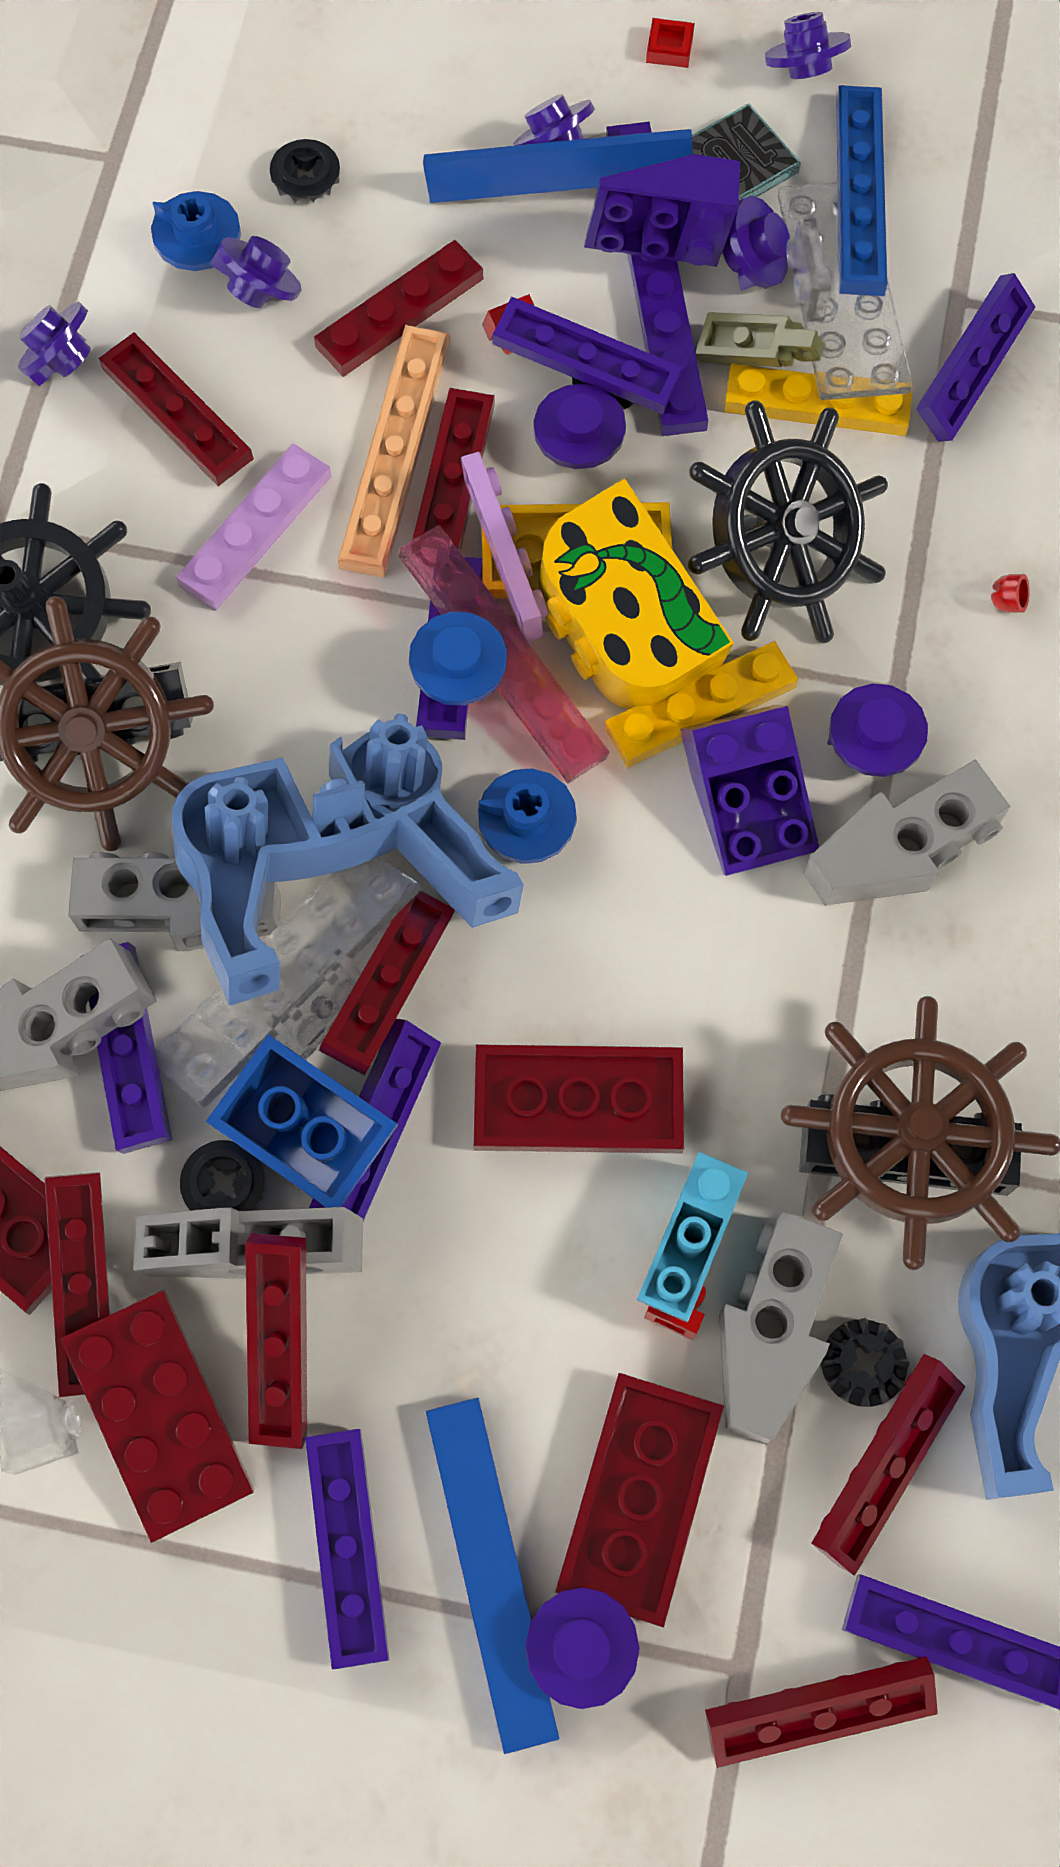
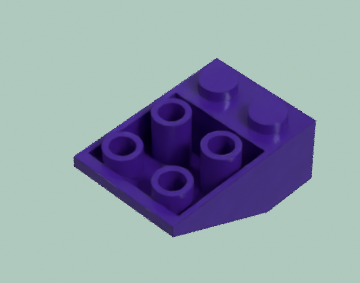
M693 154L600 178L584 248L597 249L609 253L618 252L645 256L651 259L686 262L698 266L717 267L739 206L740 161Z
M771 705L680 729L691 778L723 875L727 876L811 854L819 848L788 706Z

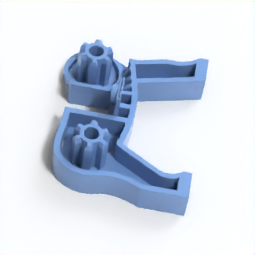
M398 713L394 716V720L385 723L378 719L371 726L368 733L343 750L342 737H339L330 744L329 776L331 781L325 783L320 788L319 793L313 794L312 817L283 758L201 776L185 786L177 796L172 809L174 856L181 874L193 887L198 896L201 906V941L229 1006L280 990V961L275 950L263 943L257 935L268 882L300 880L338 872L368 862L397 849L471 928L518 913L524 886L518 873L508 869L493 858L484 847L478 833L444 799L440 791L442 776L440 755L427 740V735L422 725L414 727L408 722V717L405 714Z
M1060 1233L1020 1235L1014 1242L999 1240L979 1254L967 1267L962 1277L958 1294L961 1323L971 1344L975 1359L976 1381L970 1417L986 1500L1054 1491L1051 1474L1044 1468L1037 1456L1034 1434L1060 1360Z

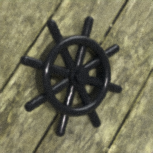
M754 400L746 405L745 415L755 447L741 455L725 475L703 462H695L690 467L689 474L692 480L717 494L712 518L715 546L692 556L688 561V568L691 573L699 575L722 565L734 585L752 599L741 628V635L745 640L754 641L759 637L770 607L792 608L806 606L816 640L820 643H828L833 639L834 631L824 599L834 594L847 581L852 572L873 583H879L885 578V568L861 554L865 532L863 502L883 494L888 488V482L885 477L878 475L856 484L843 462L828 450L839 420V414L834 408H825L820 413L810 441L803 439L774 441L765 408L761 402ZM781 461L790 462L801 467L792 492H790ZM762 472H764L773 502L751 490L755 480ZM817 480L827 497L811 504L809 499ZM744 510L752 513L753 515H744ZM833 516V537L819 529V522ZM807 545L827 556L817 573H815ZM767 546L771 549L762 571L750 552ZM789 555L799 584L796 587L779 584Z
M38 483L33 487L29 519H17L0 523V636L14 626L10 656L0 654V660L14 669L31 655L34 628H37L50 644L54 643L45 608L46 601L50 597H61L66 602L69 615H82L73 631L74 639L102 640L109 617L143 620L151 614V607L146 601L111 598L108 579L98 561L100 556L127 535L125 523L119 520L113 521L85 543L72 531L48 521L52 491L45 483ZM25 547L22 570L17 563L12 560H5L1 555L14 549ZM45 547L57 550L68 556L41 578ZM82 572L86 596L54 594ZM80 663L83 679L102 676L93 664ZM57 666L46 671L33 682L40 683L61 677L60 667Z

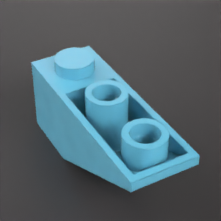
M698 1152L637 1301L688 1322L748 1172Z

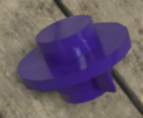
M810 12L793 16L784 21L785 42L765 53L766 66L772 68L789 67L790 78L805 79L827 73L832 70L831 58L846 52L852 47L850 34L845 32L828 33L823 12Z
M557 95L526 113L524 117L530 129L518 137L513 144L516 146L582 139L583 135L579 123L589 117L595 108L591 100L581 101L568 106L564 95Z
M755 196L739 200V206L722 251L725 262L733 272L738 273L741 291L753 286L767 289L782 283L788 270V253L791 246L788 228L783 219L777 213H774L773 209L763 199Z
M251 236L248 243L230 237L222 239L210 263L221 273L229 277L230 280L227 288L230 293L241 302L254 308H262L265 302L270 300L271 296L281 300L293 301L298 298L302 291L300 282L288 269L291 263L288 255L272 242L259 236Z
M79 301L70 305L60 314L51 305L42 309L24 328L19 337L29 348L22 356L18 369L26 377L29 376L38 386L42 385L54 372L67 377L76 370L91 350V347L85 342L86 339L77 332L85 320L88 310Z
M587 384L566 385L549 393L538 405L533 419L535 441L542 453L557 465L572 469L595 468L609 461L621 449L626 434L625 414L616 398L602 388Z
M871 683L856 687L840 698L830 717L827 745L833 746L835 753L848 767L864 775L887 777L902 773L917 762L927 743L928 723L922 707L909 693L892 685Z
M581 1587L561 1591L542 1604L529 1625L525 1650L529 1671L541 1691L561 1705L587 1709L605 1705L625 1690L636 1672L640 1647L636 1626L624 1606L605 1592Z

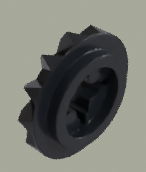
M300 139L289 142L277 150L270 162L271 182L275 184L280 196L290 195L295 203L300 198H309L314 203L316 197L320 194L330 196L332 186L339 183L340 163L336 153L328 145L317 140ZM297 168L305 172L313 169L314 177H308L304 174L298 178Z
M217 1140L199 1147L189 1156L181 1171L180 1192L184 1203L190 1211L215 1208L251 1211L257 1202L262 1199L265 1175L259 1159L231 1140ZM211 1166H214L217 1171H221L226 1176L232 1172L236 1173L237 1176L231 1182L235 1189L233 1192L237 1196L233 1200L221 1190L214 1194L210 1193V1189L215 1185V1181L212 1178L213 1174L209 1170Z
M862 1318L843 1323L829 1335L826 1342L830 1344L821 1362L822 1372L830 1389L843 1401L859 1407L878 1406L891 1400L905 1385L910 1362L906 1356L903 1340L898 1338L889 1329L887 1324ZM853 1341L866 1354L873 1351L877 1353L881 1350L884 1352V1355L879 1357L880 1360L874 1365V1370L877 1373L875 1377L879 1384L865 1370L859 1373L855 1371L849 1375L846 1373V1370L851 1368L852 1363L858 1359L855 1351L856 1346Z

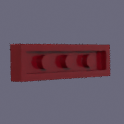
M453 240L315 335V347L344 377L402 337L405 325L418 326L484 280L483 268L456 240Z
M135 332L98 358L102 370L218 487L254 460L251 448Z
M449 388L410 546L411 558L434 561L435 555L460 556L472 500L464 480L461 457L479 451L481 458H483L495 407V395Z
M414 886L410 887L323 1039L318 1051L365 1076L455 912L452 907Z
M100 1172L45 1176L44 1178L59 1397L85 1395L60 1338L110 1315Z
M251 1233L245 1242L249 1444L302 1449L306 1442L305 1437H307L306 1238Z
M923 1354L914 1371L908 1376L904 1388L886 1418L878 1426L876 1435L858 1465L850 1473L848 1482L830 1512L822 1520L820 1529L811 1542L815 1548L838 1567L854 1576L966 1387L936 1358Z
M927 1656L705 1709L711 1751L716 1768L937 1715L935 1675Z

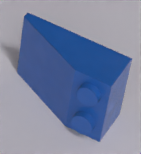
M269 1034L205 1121L326 1208L341 1207L398 1126L396 1122Z

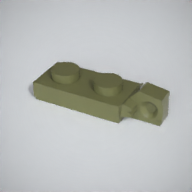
M708 312L695 354L700 363H734L737 365L782 367L783 365L787 367L793 365L794 359L801 362L820 361L825 342H822L816 330L804 329L801 323L793 322L789 316Z

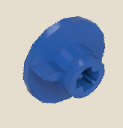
M202 191L181 193L166 202L153 201L152 203L155 211L151 225L154 248L165 262L178 269L200 271L214 268L210 263L218 250L221 240L227 237L236 239L241 237L237 212L227 200L214 193Z
M449 612L433 617L419 628L410 644L409 667L415 684L427 697L446 705L464 706L483 700L498 687L506 672L507 649L501 633L488 620L473 613Z
M533 768L512 770L496 778L483 792L482 798L478 802L479 830L488 847L503 859L520 864L543 862L559 854L571 840L577 823L575 800L567 786L552 774Z

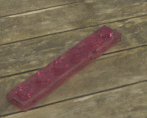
M438 525L401 546L398 557L441 615L449 612L473 613L488 620L501 633L507 649L506 672L497 690L567 784L606 760L610 753L441 526Z

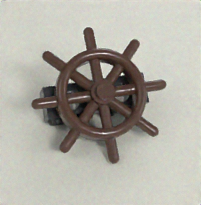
M53 596L46 601L45 608L54 643L35 651L16 669L0 660V684L4 686L0 693V762L4 761L11 775L27 791V794L9 819V828L16 834L27 831L45 803L67 811L94 812L101 846L104 850L113 852L121 845L113 808L135 798L151 782L175 798L189 784V782L162 765L168 752L170 740L184 735L183 729L191 727L193 717L211 713L214 708V702L208 695L188 697L181 662L147 667L141 661L160 632L161 625L156 618H144L124 648L101 640L74 639L66 602L61 597ZM80 663L100 665L108 668L109 671L106 675L83 679ZM57 666L60 667L63 683L40 686L33 682L46 671ZM130 697H141L144 703L142 706L125 708V701ZM34 714H41L46 716L51 722L29 726L28 717ZM149 735V743L145 754L132 746L136 743L135 737ZM100 749L132 769V771L123 778L108 784ZM54 752L43 770L35 764L39 760V754ZM78 755L81 757L87 787H78L60 782Z
M924 996L917 1002L915 1039L894 1041L882 1045L869 1053L866 1052L840 1022L829 1023L825 1028L826 1038L852 1068L847 1072L834 1095H820L818 1100L810 1099L807 1106L787 1105L781 1111V1120L784 1124L802 1128L799 1172L836 1176L842 1179V1181L813 1204L812 1213L814 1217L820 1221H827L857 1197L877 1213L905 1222L903 1263L910 1270H918L925 1263L927 1224L941 1223L958 1218L974 1208L1003 1241H1016L1020 1236L1018 1224L991 1194L1008 1196L1020 1186L1021 1152L1053 1156L1060 1152V1138L1058 1136L1022 1131V1123L1014 1122L1010 1102L999 1083L1002 1077L1026 1058V1047L1020 1042H1011L988 1062L983 1064L963 1049L952 1044L937 1041L938 1003L931 996ZM913 1066L911 1102L885 1072L900 1067ZM935 1070L941 1071L961 1083L940 1101L933 1104ZM866 1085L880 1099L870 1102V1106L855 1105L860 1092ZM974 1100H976L982 1111L974 1114V1118L956 1116ZM853 1133L868 1135L870 1140L869 1146L865 1148L856 1147ZM951 1145L972 1147L973 1159L964 1160L959 1158L952 1150ZM883 1182L906 1184V1194L892 1189ZM929 1187L958 1190L948 1195L928 1198Z

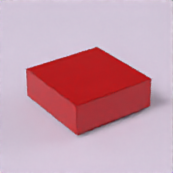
M652 18L646 63L688 68L695 23Z

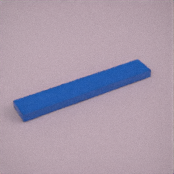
M839 85L836 96L839 294L885 296L887 289L882 88Z
M692 129L424 154L423 167L430 203L598 188L600 178L693 155Z
M479 1397L427 1410L426 1416L503 1753L505 1755L560 1740L550 1697L541 1691L528 1667L525 1645L529 1625L532 1620Z

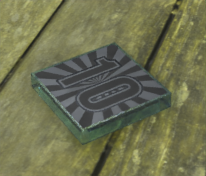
M749 103L692 135L693 154L740 161L739 200L749 196L758 197L799 173L801 165L799 159Z

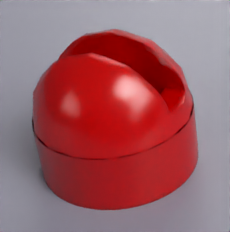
M1026 574L1004 575L993 583L992 588L996 592L991 594V601L996 608L1008 613H1023L1026 611L1030 596L1029 581Z

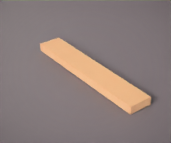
M405 325L339 554V569L385 578L450 344L449 333Z

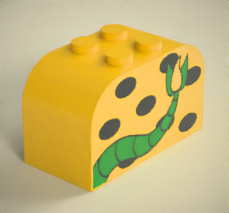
M625 478L560 517L549 530L544 543L539 575V589L542 592L548 610L545 620L554 636L558 640L565 637L574 651L571 655V660L584 680L591 677L599 691L609 701L625 709L635 706L653 705L662 702L723 665L734 642Z

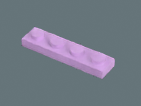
M293 443L176 576L179 586L216 611L332 477L330 466Z
M479 451L463 456L461 461L465 484L524 642L527 643L542 638V618L547 617L548 610L541 590L536 589L532 591L527 577L532 576L533 573L525 548L516 550L511 536L517 535V529L510 508L505 507L501 509L496 496L502 495V490L494 467L485 468Z

